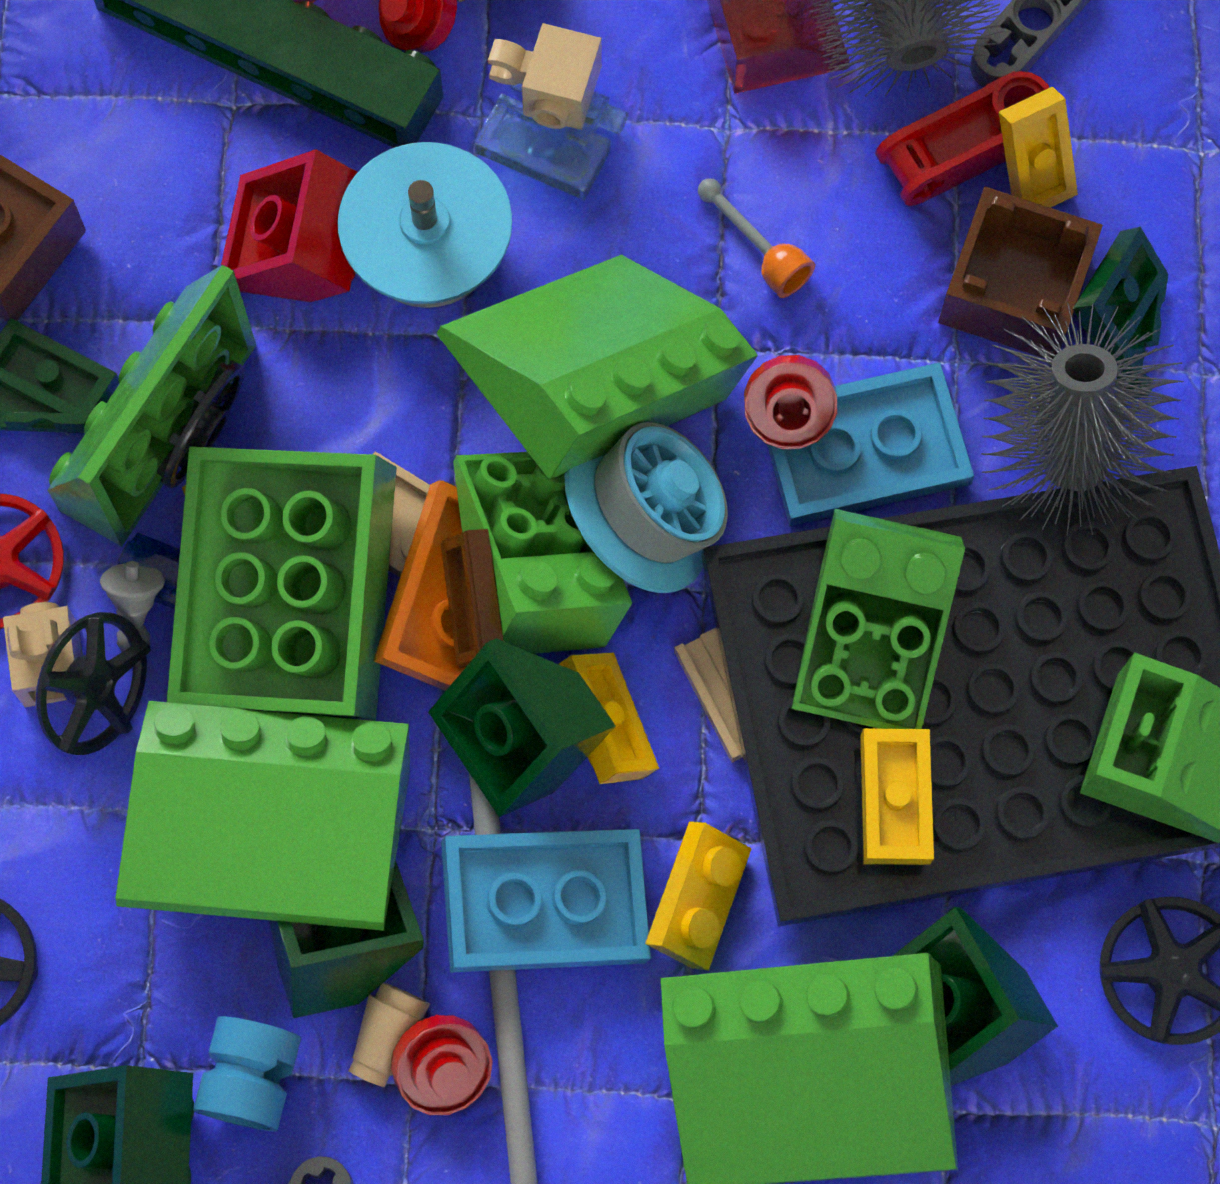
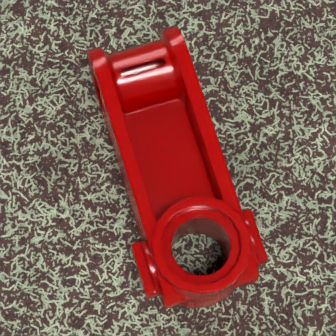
M1013 71L894 132L877 147L875 155L880 164H888L903 188L900 195L905 205L914 206L921 204L1005 162L1006 157L999 111L1050 87L1041 77L1031 72Z

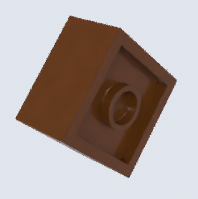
M0 155V317L8 322L10 318L18 321L84 235L86 229L74 199Z
M984 186L947 290L938 323L1044 358L1023 340L1004 330L1006 329L1018 336L1022 335L1029 342H1031V339L1036 346L1043 347L1044 350L1050 353L1053 351V354L1057 355L1058 353L1049 342L1029 325L1022 316L1034 326L1031 322L1033 321L1047 337L1043 330L1044 328L1053 343L1058 347L1053 335L1054 333L1061 348L1063 340L1043 307L1061 333L1054 314L1056 315L1063 333L1066 335V322L1069 327L1071 321L1067 303L1069 304L1071 315H1073V307L1080 295L1103 225Z

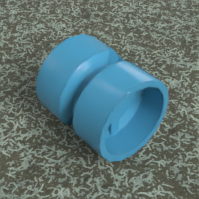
M226 1016L218 1017L208 1055L216 1063L215 1068L202 1074L193 1111L227 1123L265 1131H278L287 1093L279 1083L280 1079L292 1075L301 1037L290 1031L251 1020Z

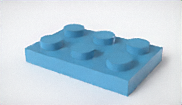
M940 362L835 386L837 392V415L831 429L818 442L802 449H780L767 444L789 526L833 517L835 509L855 512L972 484L974 478Z
M640 829L455 835L443 838L441 846L450 973L646 964L651 959L650 946L645 944L649 930Z

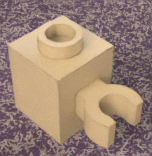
M542 23L533 52L525 50L514 42L494 39L488 57V64L492 65L489 79L506 85L523 84V115L532 117L540 125L553 129H561L567 126L582 130L602 67V38Z
M52 602L33 603L21 608L20 614L3 617L12 691L25 708L36 706L38 678L49 650L64 630L76 622L68 606L59 607L58 604ZM80 631L63 648L52 671H67L70 664L76 658L83 655ZM47 690V704L67 700L64 694Z

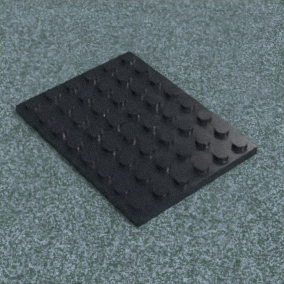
M1197 466L1168 470L1167 472H1172L1171 474L1156 472L1136 476L1153 486L1167 491L1156 490L1153 487L1149 488L1146 485L1123 478L1116 479L1133 494L1156 507L1148 506L1142 501L1139 503L1129 493L1127 494L1130 498L1122 489L1118 488L1121 493L1120 495L1114 485L1108 482L1109 489L1106 481H1101L1108 491L1138 519L1136 520L1126 511L1130 516L1128 517L1113 500L1119 510L1118 513L1106 492L1102 489L1108 504L1107 507L1097 485L1094 487L1095 493L1117 530L1098 502L1106 521L1105 525L1092 492L1089 489L1094 518L1088 492L1085 490L1084 494L1093 535L1084 500L1083 509L1081 505L1080 527L1078 491H1074L1067 535L1070 489H1067L1057 523L1055 524L1064 491L1061 494L1058 506H1055L1042 530L1061 488L1056 489L1045 512L1043 511L1054 489L1032 517L1031 515L1041 501L1025 517L1023 516L1046 491L1038 492L1034 499L1032 498L1037 492L1031 493L1021 503L1028 495L1026 494L1013 505L1011 504L1014 501L1003 507L1002 505L1017 496L879 518L959 536L962 538L965 546L922 729H930L934 860L930 865L864 864L861 733L863 729L879 728L792 709L830 527L710 546L702 550L701 557L778 927L1220 848V843L1080 793L1117 675L1134 653L1199 675L1220 688V552Z

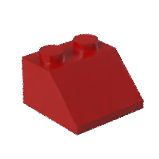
M315 149L240 175L221 265L234 271L240 292L314 302L350 291L351 282L356 273L349 265L341 247L338 233V214L345 190L358 173L357 171Z

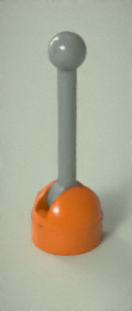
M708 178L699 184L697 191L700 199L707 203L713 202L763 253L762 277L766 284L780 298H786L794 294L809 280L815 270V262L802 249L795 245L784 243L772 246L721 194L722 189L718 181Z

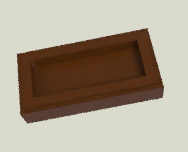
M488 529L467 530L442 540L441 543L456 663L459 668H465L486 642L496 638L503 641Z

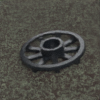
M231 360L228 365L222 362L218 366L206 393L198 391L193 398V415L189 422L173 432L169 442L174 447L158 467L156 473L161 476L160 482L168 488L177 487L187 477L189 447L211 448L224 428L244 379L245 370L238 362Z

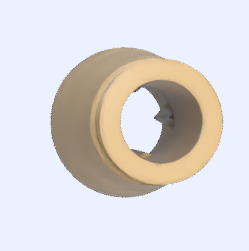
M384 982L381 984L376 996L368 995L352 1057L353 1062L348 1071L370 1083L385 1087L389 1077L392 1076L393 1050L402 1034L418 1021L424 1020L430 1003Z

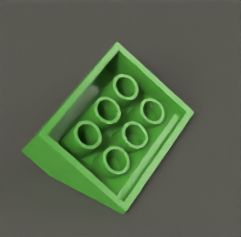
M623 255L616 256L440 326L436 333L549 480L566 473L573 467L607 454L618 440L636 424L652 422L669 426L726 400L758 356L721 308Z
M221 265L186 286L175 303L170 301L163 306L155 319L153 336L142 352L135 351L128 357L119 374V386L107 403L102 401L94 407L86 420L84 437L72 454L67 452L60 457L50 474V487L47 491L58 510L121 547L163 486V483L160 482L161 476L156 474L157 469L174 447L169 442L173 432L188 423L192 417L193 398L197 392L206 393L218 366L222 362L228 365L233 360L243 366L257 346L233 270Z
M189 447L167 702L376 721L381 664L373 660L384 629L396 466L372 454Z
M148 701L135 753L115 897L116 906L384 931L410 775L409 724Z
M929 953L661 978L664 1047L687 1184H782L958 1170L941 965Z

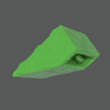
M528 452L456 455L453 464L462 532L477 529H488L503 641L533 654L606 647L632 605V600L623 579L597 557L580 533L568 505L565 491V473L549 480Z
M839 509L834 510L792 709L879 729H922L965 552V546L961 537Z
M1134 653L1117 675L1080 793L1220 843V688L1199 675Z

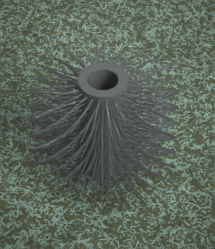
M821 0L810 5H814V7L825 6L810 11V13L820 10L821 13L832 11L812 17L816 18L827 15L817 20L815 24L828 23L816 28L837 21L829 27L820 28L831 29L816 34L835 29L826 34L836 35L818 39V41L827 38L831 39L823 43L833 39L843 40L821 45L834 44L822 49L825 50L843 43L836 49L826 50V52H835L823 57L837 52L840 53L833 55V57H844L824 63L838 60L830 64L833 65L850 56H853L851 58L853 59L857 55H865L851 63L828 67V69L839 67L829 71L830 73L845 66L849 68L855 63L866 61L864 65L857 69L829 79L844 75L838 79L840 80L857 70L863 69L859 73L861 74L867 67L876 65L870 71L838 85L836 88L859 78L853 83L855 84L868 73L882 67L878 74L848 92L849 94L880 75L873 82L874 84L889 68L893 69L865 97L895 70H898L885 96L903 71H911L907 92L913 70L916 79V70L923 68L929 87H931L924 68L931 64L937 72V68H939L952 78L935 62L944 59L966 67H972L959 63V61L946 55V53L977 56L988 55L948 51V48L977 51L965 47L1000 43L964 45L958 42L971 39H991L980 37L1006 32L1001 31L971 38L960 37L969 33L982 34L975 31L1000 27L992 25L1006 21L1003 20L977 29L967 28L975 23L993 22L984 20L1003 15L992 16L998 13L995 12L987 17L974 16L999 10V8L989 10L998 5L982 10L988 5H993V3H984L993 0H982L969 7L966 6L972 1L977 0H841L829 3L832 1L830 0L826 4L815 5L825 1ZM970 1L965 6H960L961 4ZM840 3L844 4L840 9L829 10ZM984 6L976 12L969 11L970 8ZM846 10H854L847 15H841ZM839 11H842L839 15H833ZM963 12H974L972 14L960 15ZM826 17H835L834 19L818 22ZM854 17L851 21H842L845 18ZM969 17H984L973 22H963ZM838 22H848L846 24L834 26ZM844 26H848V29H850L848 31L835 32ZM853 32H860L854 37L845 38ZM848 33V34H847L846 36H844L843 38H837V37H839V36H841V35H844V34ZM962 33L953 37H948L952 34ZM860 39L856 44L848 43L851 40ZM844 44L852 45L850 47L840 48ZM859 47H865L855 53L852 52V54L839 55L850 48H856L854 50L856 51ZM885 58L884 60L873 63L877 59Z
M1067 303L1076 345L1072 344L1067 322L1066 326L1071 346L1067 342L1056 315L1054 314L1061 333L1044 307V311L1065 343L1066 348L1061 350L1054 333L1053 335L1058 347L1053 343L1044 328L1043 330L1047 337L1033 321L1031 322L1034 326L1023 316L1022 318L1049 342L1058 353L1057 355H1054L1053 351L1050 353L1044 350L1043 347L1036 346L1031 339V342H1029L1022 335L1018 336L1006 329L1004 330L1023 340L1045 359L992 345L1010 352L1030 366L986 363L1010 371L1020 378L985 381L986 383L1001 386L1013 393L999 398L984 400L1000 404L1011 409L1012 412L983 419L999 422L1012 428V430L982 437L993 438L1015 446L999 452L982 453L981 455L1019 458L1022 460L1001 469L982 471V473L1035 468L1023 477L989 489V491L993 489L998 490L1002 487L1005 489L1016 483L1012 486L1013 488L1021 481L1026 480L1022 484L1024 485L1033 477H1036L1034 479L1035 482L1038 476L1046 474V477L1031 489L1002 505L1003 507L1014 501L1011 504L1013 505L1029 493L1021 501L1022 503L1038 486L1042 485L1032 498L1034 499L1044 484L1050 480L1051 482L1045 494L1023 517L1041 501L1031 515L1032 517L1055 487L1043 511L1045 512L1057 487L1058 489L1060 487L1061 491L1042 530L1055 506H1058L1061 494L1064 491L1055 524L1057 523L1067 489L1071 490L1067 535L1074 491H1078L1080 527L1081 505L1083 509L1084 500L1092 535L1093 531L1084 494L1085 490L1088 492L1094 518L1089 489L1092 492L1105 525L1106 521L1098 502L1116 530L1115 524L1095 493L1094 487L1097 485L1107 507L1108 504L1102 489L1106 492L1118 513L1119 510L1113 500L1128 517L1130 516L1126 511L1136 520L1138 519L1108 491L1101 481L1105 480L1109 489L1108 482L1114 485L1120 495L1121 493L1118 488L1122 489L1129 498L1130 496L1127 493L1139 503L1142 501L1146 505L1149 504L1153 507L1156 506L1133 494L1113 476L1137 482L1149 488L1153 487L1156 490L1167 491L1139 479L1127 469L1172 473L1152 467L1138 458L1163 455L1174 456V454L1159 451L1145 443L1161 438H1176V436L1162 433L1148 425L1164 420H1179V418L1163 414L1151 406L1181 400L1150 391V389L1184 381L1140 376L1165 366L1182 364V362L1128 367L1149 354L1174 345L1164 346L1159 349L1155 348L1150 352L1145 351L1140 355L1135 354L1133 357L1116 361L1130 347L1160 330L1158 329L1149 334V331L1131 344L1139 336L1137 335L1124 349L1120 350L1127 341L1126 339L1118 351L1111 355L1114 344L1140 317L1120 335L1129 321H1127L1106 349L1117 327L1115 326L1105 347H1099L1118 307L1104 333L1102 332L1098 344L1097 340L1105 314L1095 343L1090 345L1094 303H1092L1087 344H1082L1081 317L1079 312V344V330H1077L1076 335L1069 304ZM1030 358L1049 363L1052 367L1034 361ZM1014 367L1031 368V369H1035L1036 371H1030V370L1019 369V368H1014ZM1146 368V369H1141V370H1135V371L1120 373V372H1122L1123 370H1127V369ZM1020 371L1039 374V376L1030 375ZM1136 378H1138V379H1150V380H1162V381H1133V380H1135ZM1020 379L1025 380V381H1008V380H1020ZM1013 383H1029L1030 385H1025V384H1013ZM1128 383H1152V384L1130 385V384H1128ZM1015 386H1024V387H1031V388L1026 389V388L1015 387ZM1134 397H1139V398H1151V399H1135ZM1007 401H1027V402H1029V403L1007 402ZM1140 412V413H1145V414H1150V415L1134 414V413ZM1018 416H1022L1021 418H1006V417H1018ZM1135 416L1155 417V418H1137V417H1135ZM1005 419H1018V420H1028V421H1016V420H1005ZM1136 430V431L1147 432V433L1132 432V431ZM1132 434L1151 435V436H1134V435H1132ZM1005 437H1019V438H1029V439H1016V438H1005ZM1127 448H1134L1139 450H1129ZM1034 451V453H1014V452ZM1130 452L1150 453V454H1138V453H1130ZM1008 455H1029V456H1028V457H1020V456H1008ZM1117 460H1124V461H1127V462H1130V463H1134V464H1137V465H1133V464H1129V463H1124V462H1119V461H1117ZM1042 463L1039 466L1025 467L1026 465ZM1122 465H1128L1138 468L1124 467ZM1108 469L1120 473L1121 475L1111 473L1108 471Z

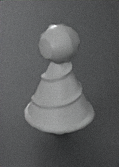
M129 561L125 564L111 567L102 574L100 579L101 587L106 592L108 598L111 599L116 608V613L128 619L137 628L142 640L150 646V634L143 624L148 611L153 607L157 593L164 586L165 578L162 572L155 567L136 561ZM119 630L116 633L117 645L121 652H123L130 645L125 635Z

